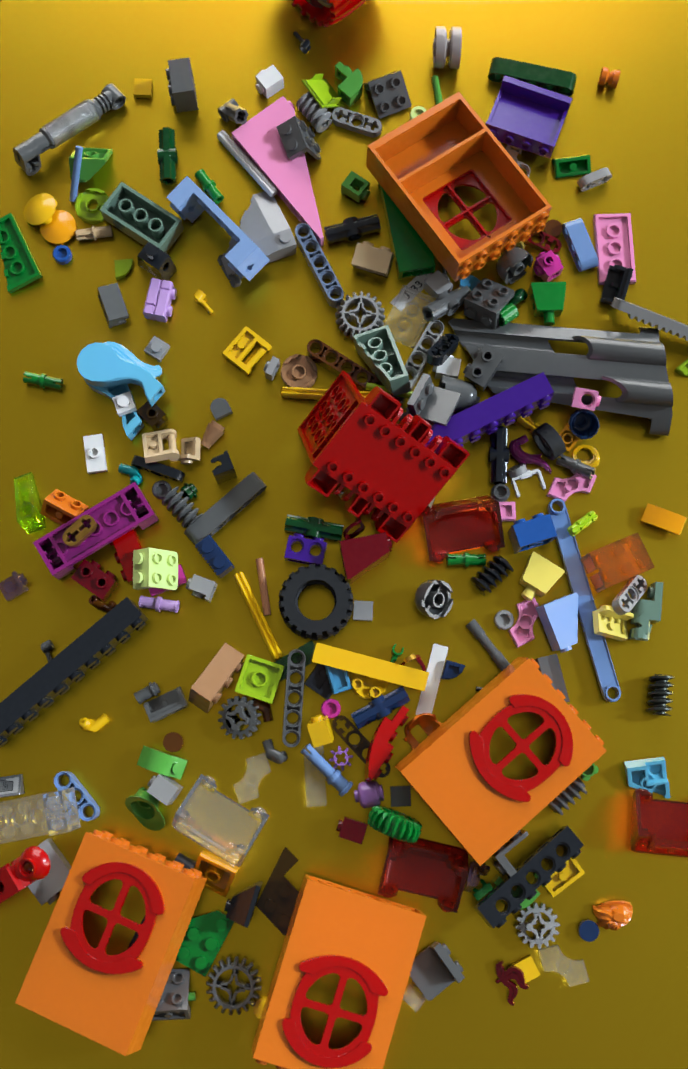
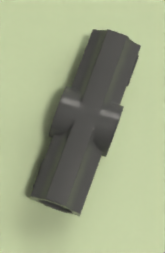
M466 285L450 293L447 291L442 292L434 302L423 307L424 319L428 322H433L446 314L448 316L453 315L464 304V299L471 292V289Z

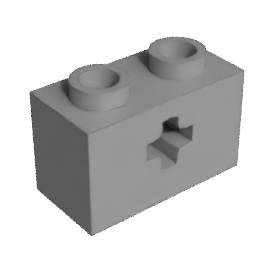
M162 774L154 775L147 784L149 786L147 792L166 806L173 804L184 788L170 777Z

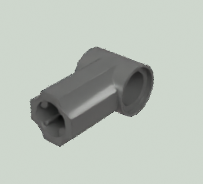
M233 98L218 108L221 118L226 123L230 120L241 125L247 122L249 114Z

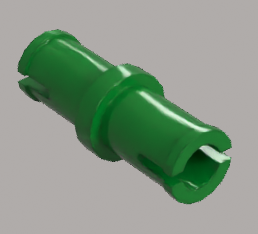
M203 169L197 171L195 178L202 185L203 191L208 193L215 204L221 203L224 196L216 187L215 181L211 180Z
M28 371L24 373V376L31 377V379L23 377V383L39 385L40 388L48 387L62 390L63 386L55 384H63L62 378L50 377L45 373L36 374Z
M468 552L463 554H447L446 561L448 562H446V565L464 567L486 566V559H484L486 554H469Z

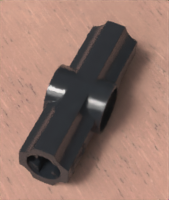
M375 214L359 219L357 217H349L342 223L324 227L326 240L330 244L346 239L348 241H356L363 235L381 231L379 217Z
M504 426L497 427L498 430L490 435L491 447H489L488 463L490 464V484L493 485L507 483V465L509 463V448H507L508 428Z

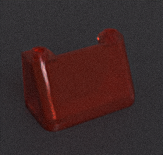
M482 495L434 504L431 508L426 507L419 516L429 561L441 562L447 556V553L477 547H484L490 552L499 551L500 548L505 547L500 505L492 495Z
M635 790L632 799L631 850L638 853L688 858V803L653 799V794L648 790Z
M389 836L377 894L385 898H392L400 890L437 899V904L443 911L457 913L468 874V853L462 848L418 838L415 843H408Z

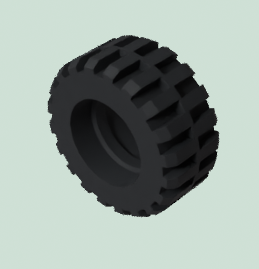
M309 564L308 567L304 568L302 566L295 573L292 572L289 578L282 584L283 587L279 593V609L285 624L293 633L300 635L304 639L325 640L332 635L338 634L347 625L353 609V594L345 577L339 574L336 569L328 568L323 564H320V566ZM310 585H323L334 596L335 604L333 611L322 620H310L303 616L298 608L300 593Z

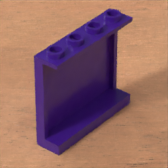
M505 75L485 125L498 141L550 159L572 98Z

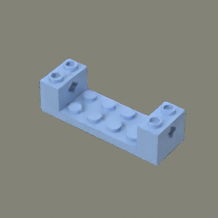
M188 176L167 196L172 202L169 206L183 220L188 218L193 223L205 210L237 242L225 257L230 261L227 265L241 279L245 277L250 281L270 261L261 249Z

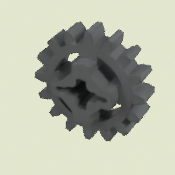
M235 696L234 700L232 698L227 699L228 704L224 703L221 705L224 710L218 712L222 715L218 722H223L220 728L227 729L225 735L232 733V739L237 738L238 735L240 740L244 739L245 735L247 737L252 736V732L258 730L255 725L261 724V721L257 720L261 713H256L259 706L253 707L254 700L247 702V696L241 699L240 696ZM238 704L235 710H230L234 705ZM244 725H249L247 729L242 730V728H244Z

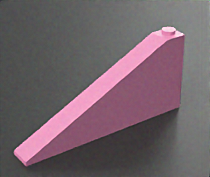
M282 96L234 130L232 138L277 188V195L301 223H306L310 226L319 245L323 246L324 236L305 154L291 161L287 156L277 130V126L293 116L296 117L293 103L290 100L287 101Z

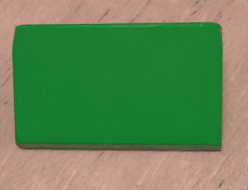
M590 155L552 159L555 178L591 173Z

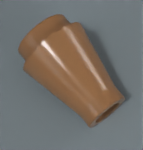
M212 420L207 425L201 444L210 449L224 434L225 428Z

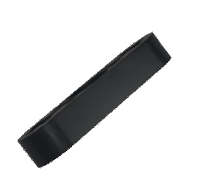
M444 334L428 350L427 363L433 366L442 365L457 349L459 337L454 334Z
M134 455L131 462L132 466L178 483H182L186 475L178 469L158 462L146 463L145 458Z

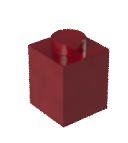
M345 816L344 820H339L336 831L340 832L339 837L362 844L368 824Z

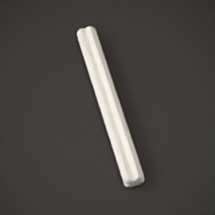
M221 130L217 134L218 140L270 197H274L278 193L277 188L224 130Z

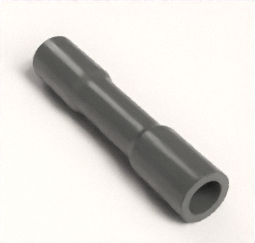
M473 619L466 627L475 639L481 643L502 672L510 663L494 646L478 622Z

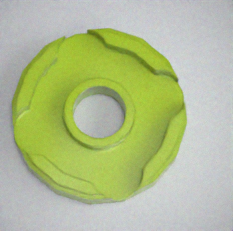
M89 188L85 192H81L75 200V210L78 217L88 224L103 222L104 219L100 209L109 198L107 194L98 188ZM91 203L98 204L95 209H89Z

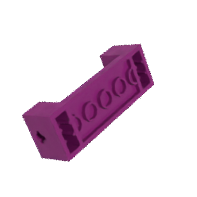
M134 482L36 540L33 544L52 576L61 580L76 571L74 564L134 528L140 526L144 530L159 521L141 489ZM83 515L93 517L97 527L85 541L74 548L64 543L63 534L73 523ZM83 522L85 526L82 529L85 527L89 529L91 527L90 522ZM70 534V535L68 536V537L70 538V540H69L68 542H70V541L75 542V541H76V539H75V536H76V535Z

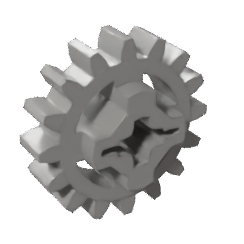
M533 902V907L528 906L525 911L520 909L521 917H515L519 924H515L514 927L520 929L516 934L518 937L524 936L522 942L525 944L529 941L530 948H533L534 944H536L538 949H541V944L549 947V940L555 942L553 934L559 935L555 927L560 926V923L554 921L558 916L551 914L553 909L550 907L545 910L544 903H541L540 907H538V904ZM540 912L545 913L549 920H543ZM531 913V917L525 921L526 917ZM536 921L541 923V926H538V930L533 927ZM549 930L547 935L543 937V934ZM525 931H532L534 939L530 938Z

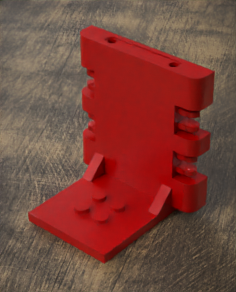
M343 370L297 429L312 463V466L305 475V482L327 498L331 493L338 495L344 487H347L341 497V500L345 502L346 510L359 518L361 514L368 515L374 507H377L371 516V519L375 521L377 531L380 533L386 532L387 537H390L391 540L397 543L468 458L470 453L448 436L442 438L440 435H437L429 444H426L433 435L430 423L419 415L412 416L407 414L398 424L397 421L403 414V409L400 407L401 404L398 400L378 386L374 387L364 397L360 394L350 375Z

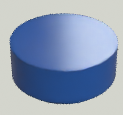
M59 245L53 250V258L58 264L65 265L71 261L72 252L67 246Z

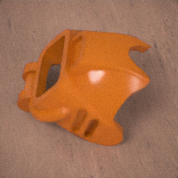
M419 714L406 724L404 729L406 737L403 740L407 741L413 750L419 743L411 734L412 728L419 725L429 736L443 723L437 721L435 714Z

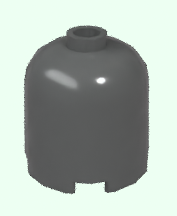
M442 375L438 387L461 394V399L452 416L479 403L480 397L477 396V389L473 383Z

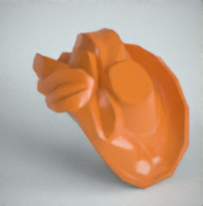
M607 901L598 906H592L593 913L599 921L596 924L606 930H618L629 923L633 913L632 905L627 901Z

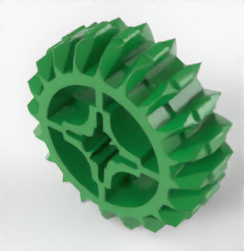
M376 805L368 815L367 823L369 826L391 838L415 843L420 837L421 823L404 813Z

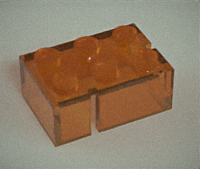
M638 532L589 552L580 558L587 574L598 568L600 572L590 577L596 593L655 568Z

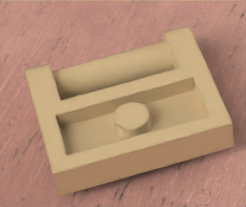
M166 429L142 434L146 463L168 459L170 461L179 460L180 454L176 446V430ZM162 440H168L169 450L163 449Z

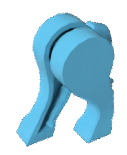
M110 341L105 343L95 342L84 347L77 357L78 371L91 390L111 400L115 396L130 391L129 383L139 385L144 389L151 407L165 393L163 385L155 379L161 376L162 368L159 365L152 366L142 362L121 344ZM136 411L121 416L123 428L131 441L144 427Z

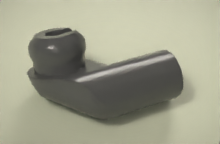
M272 739L262 741L266 757L277 764H282L287 760L288 756L285 751L280 752L274 749Z

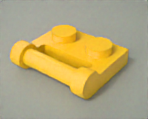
M245 326L222 354L244 374L249 375L254 365L266 351L269 352L272 346ZM256 344H259L261 347L251 357V359L246 364H244L242 362L243 359L249 354V352L255 347Z

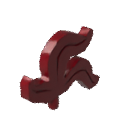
M501 960L496 964V972L499 977L496 983L502 982L503 985L509 988L508 1003L514 1006V998L518 994V986L510 981V979H515L522 989H528L529 985L525 983L524 973L520 968L510 966L505 970L502 965L504 961Z

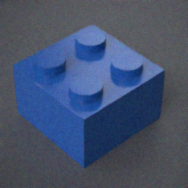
M539 513L532 516L533 519L525 521L524 518L514 522V525L507 532L514 554L551 543L557 537L550 514L544 515Z

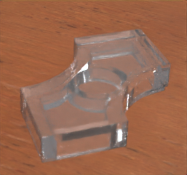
M266 753L246 759V773L241 781L233 785L239 804L259 798V783L265 775L271 772Z
M557 944L538 949L544 971H554L561 974L570 987L589 982L583 960L567 958L563 955Z

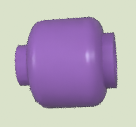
M376 780L360 782L358 790H354L355 801L360 802L362 808L380 806L381 801H384L382 784L379 785Z

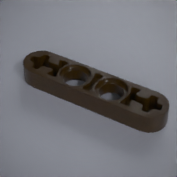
M342 715L335 717L332 723L334 731L366 764V759L363 758L362 752L365 748H369L370 742L347 717ZM338 719L340 721H346L345 727L347 729H349L350 726L354 729L348 732L346 737L342 735L343 733H345V731L342 728H336V726L338 725L336 721ZM353 733L360 736V742L357 745H352L349 742V736ZM389 763L385 767L386 773L383 774L381 772L379 777H386L390 773Z

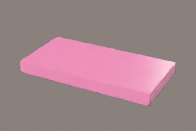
M631 213L594 214L595 248L599 261L597 266L598 285H604L610 265L632 268L633 273L629 284H635L636 272Z

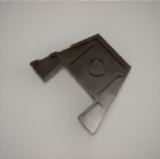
M287 847L284 848L256 904L259 910L283 935L287 933L299 894L296 887L284 876L299 860Z

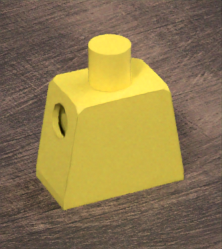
M533 551L527 560L519 584L525 587L521 596L528 601H532L535 594L543 597L564 574L565 570Z

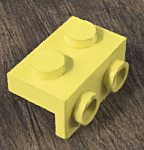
M611 605L600 606V609L592 611L594 634L619 641L628 639L626 621L634 618L633 613L628 612L624 615H618L614 612Z

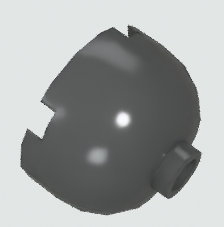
M520 247L504 251L498 257L496 264L499 277L505 284H508V282L510 284L515 283L526 274L525 268L527 266L531 267L533 256Z
M428 580L422 583L415 593L414 601L417 609L421 614L432 619L445 617L453 605V599H451L452 588L442 580Z

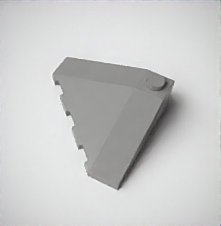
M265 191L254 194L250 200L251 204L248 210H245L240 220L239 228L270 259L268 263L296 254V240L275 198L270 197ZM233 238L229 242L230 246L227 252L221 258L227 276L235 274L227 265L230 261L225 257L237 244Z

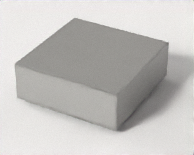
M354 600L353 620L372 621L373 601Z

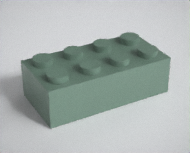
M123 182L118 185L100 209L105 221L145 246L150 242L165 253L169 251L184 231L181 219Z

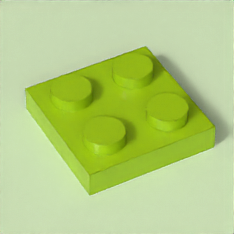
M247 654L234 692L273 704L285 666Z

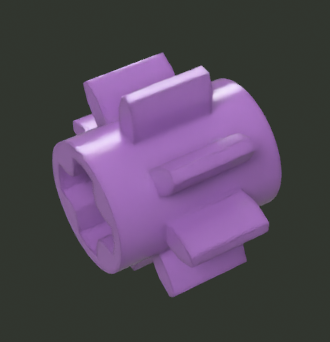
M338 746V752L336 753L331 750L334 758L329 759V761L336 763L333 767L334 769L339 765L342 771H344L345 764L351 766L348 759L352 758L353 755L348 756L349 748L341 751V747ZM342 753H345L344 758L346 759V762H341L340 764H338L336 762V754L341 755Z

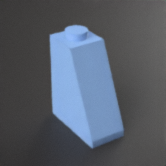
M577 592L536 607L552 651L560 650L561 653L572 649L571 645L576 644L578 641Z

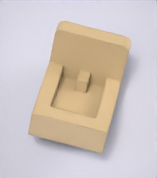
M201 438L181 439V455L178 460L181 461V464L191 465L192 461H200Z

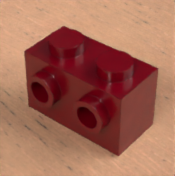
M84 559L71 578L106 602L119 585L115 580L117 576L108 570L106 573L101 571V565L94 560L89 562Z

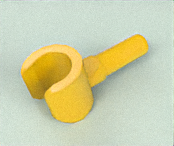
M198 289L194 294V300L201 304L209 314H212L213 310L204 301L206 294Z

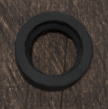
M543 423L532 432L535 444L548 459L554 460L566 451V446L561 436L548 423Z

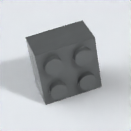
M190 57L168 60L169 68H166V75L169 81L168 90L172 106H176L177 113L198 110Z

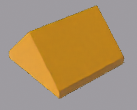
M203 850L199 854L194 869L203 872L201 876L207 878L204 885L205 888L226 897L239 867Z

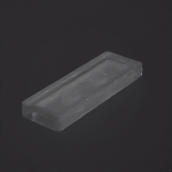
M303 746V748L310 754L311 752L305 746ZM323 746L314 748L324 758ZM304 756L306 806H327L325 776Z

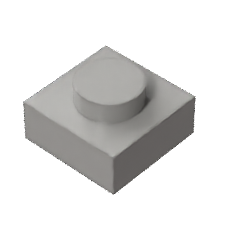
M154 336L144 349V352L161 362L171 347Z
M273 356L271 361L266 362L263 370L265 371L266 379L273 381L280 367V359Z

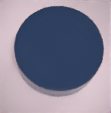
M583 920L578 925V934L583 940L591 942L599 936V927L592 920Z

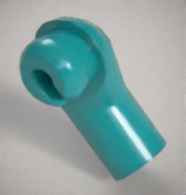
M122 463L119 465L118 472L128 474L131 481L130 484L135 482L139 485L142 483V476L137 467Z

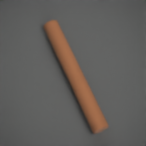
M258 558L255 560L263 615L269 616L271 615L264 561L263 558Z

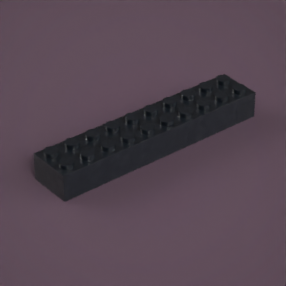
M128 597L122 600L0 703V747L8 742L7 738L10 735L19 733L24 728L22 725L28 720L31 722L39 716L38 712L42 708L50 707L55 702L54 698L59 694L61 696L65 694L74 681L77 683L85 677L84 673L86 671L96 668L101 663L99 660L105 655L108 657L114 653L115 647L118 644L127 642L131 638V633L135 630H141L146 625L145 622L148 618Z

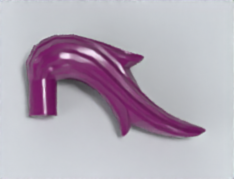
M526 435L510 442L509 452L518 463H524L526 467L527 464H535L543 467L550 474L552 473L549 465L541 458L542 453L528 454L522 450L520 445L529 441Z

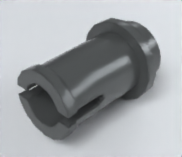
M149 682L148 686L134 693L139 704L154 695L158 696V693L161 691L156 682Z

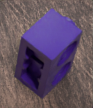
M294 533V536L289 535L284 559L285 561L305 565L315 564V566H320V564L324 563L327 542H324L322 538L313 537L312 539H307L305 535ZM294 544L302 546L299 552H294L291 548ZM312 548H319L321 553L318 556H313L310 553Z

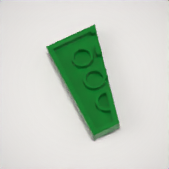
M9 213L0 218L1 258L4 262V274L8 284L7 291L11 294L43 276L14 215Z

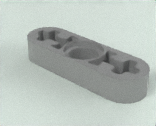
M341 107L334 109L332 112V122L335 126L372 138L378 137L381 134L382 124L376 118ZM359 119L362 123L359 126H354L352 121Z
M637 575L629 579L613 599L612 608L616 614L624 615L630 612L645 593L647 582L642 576Z

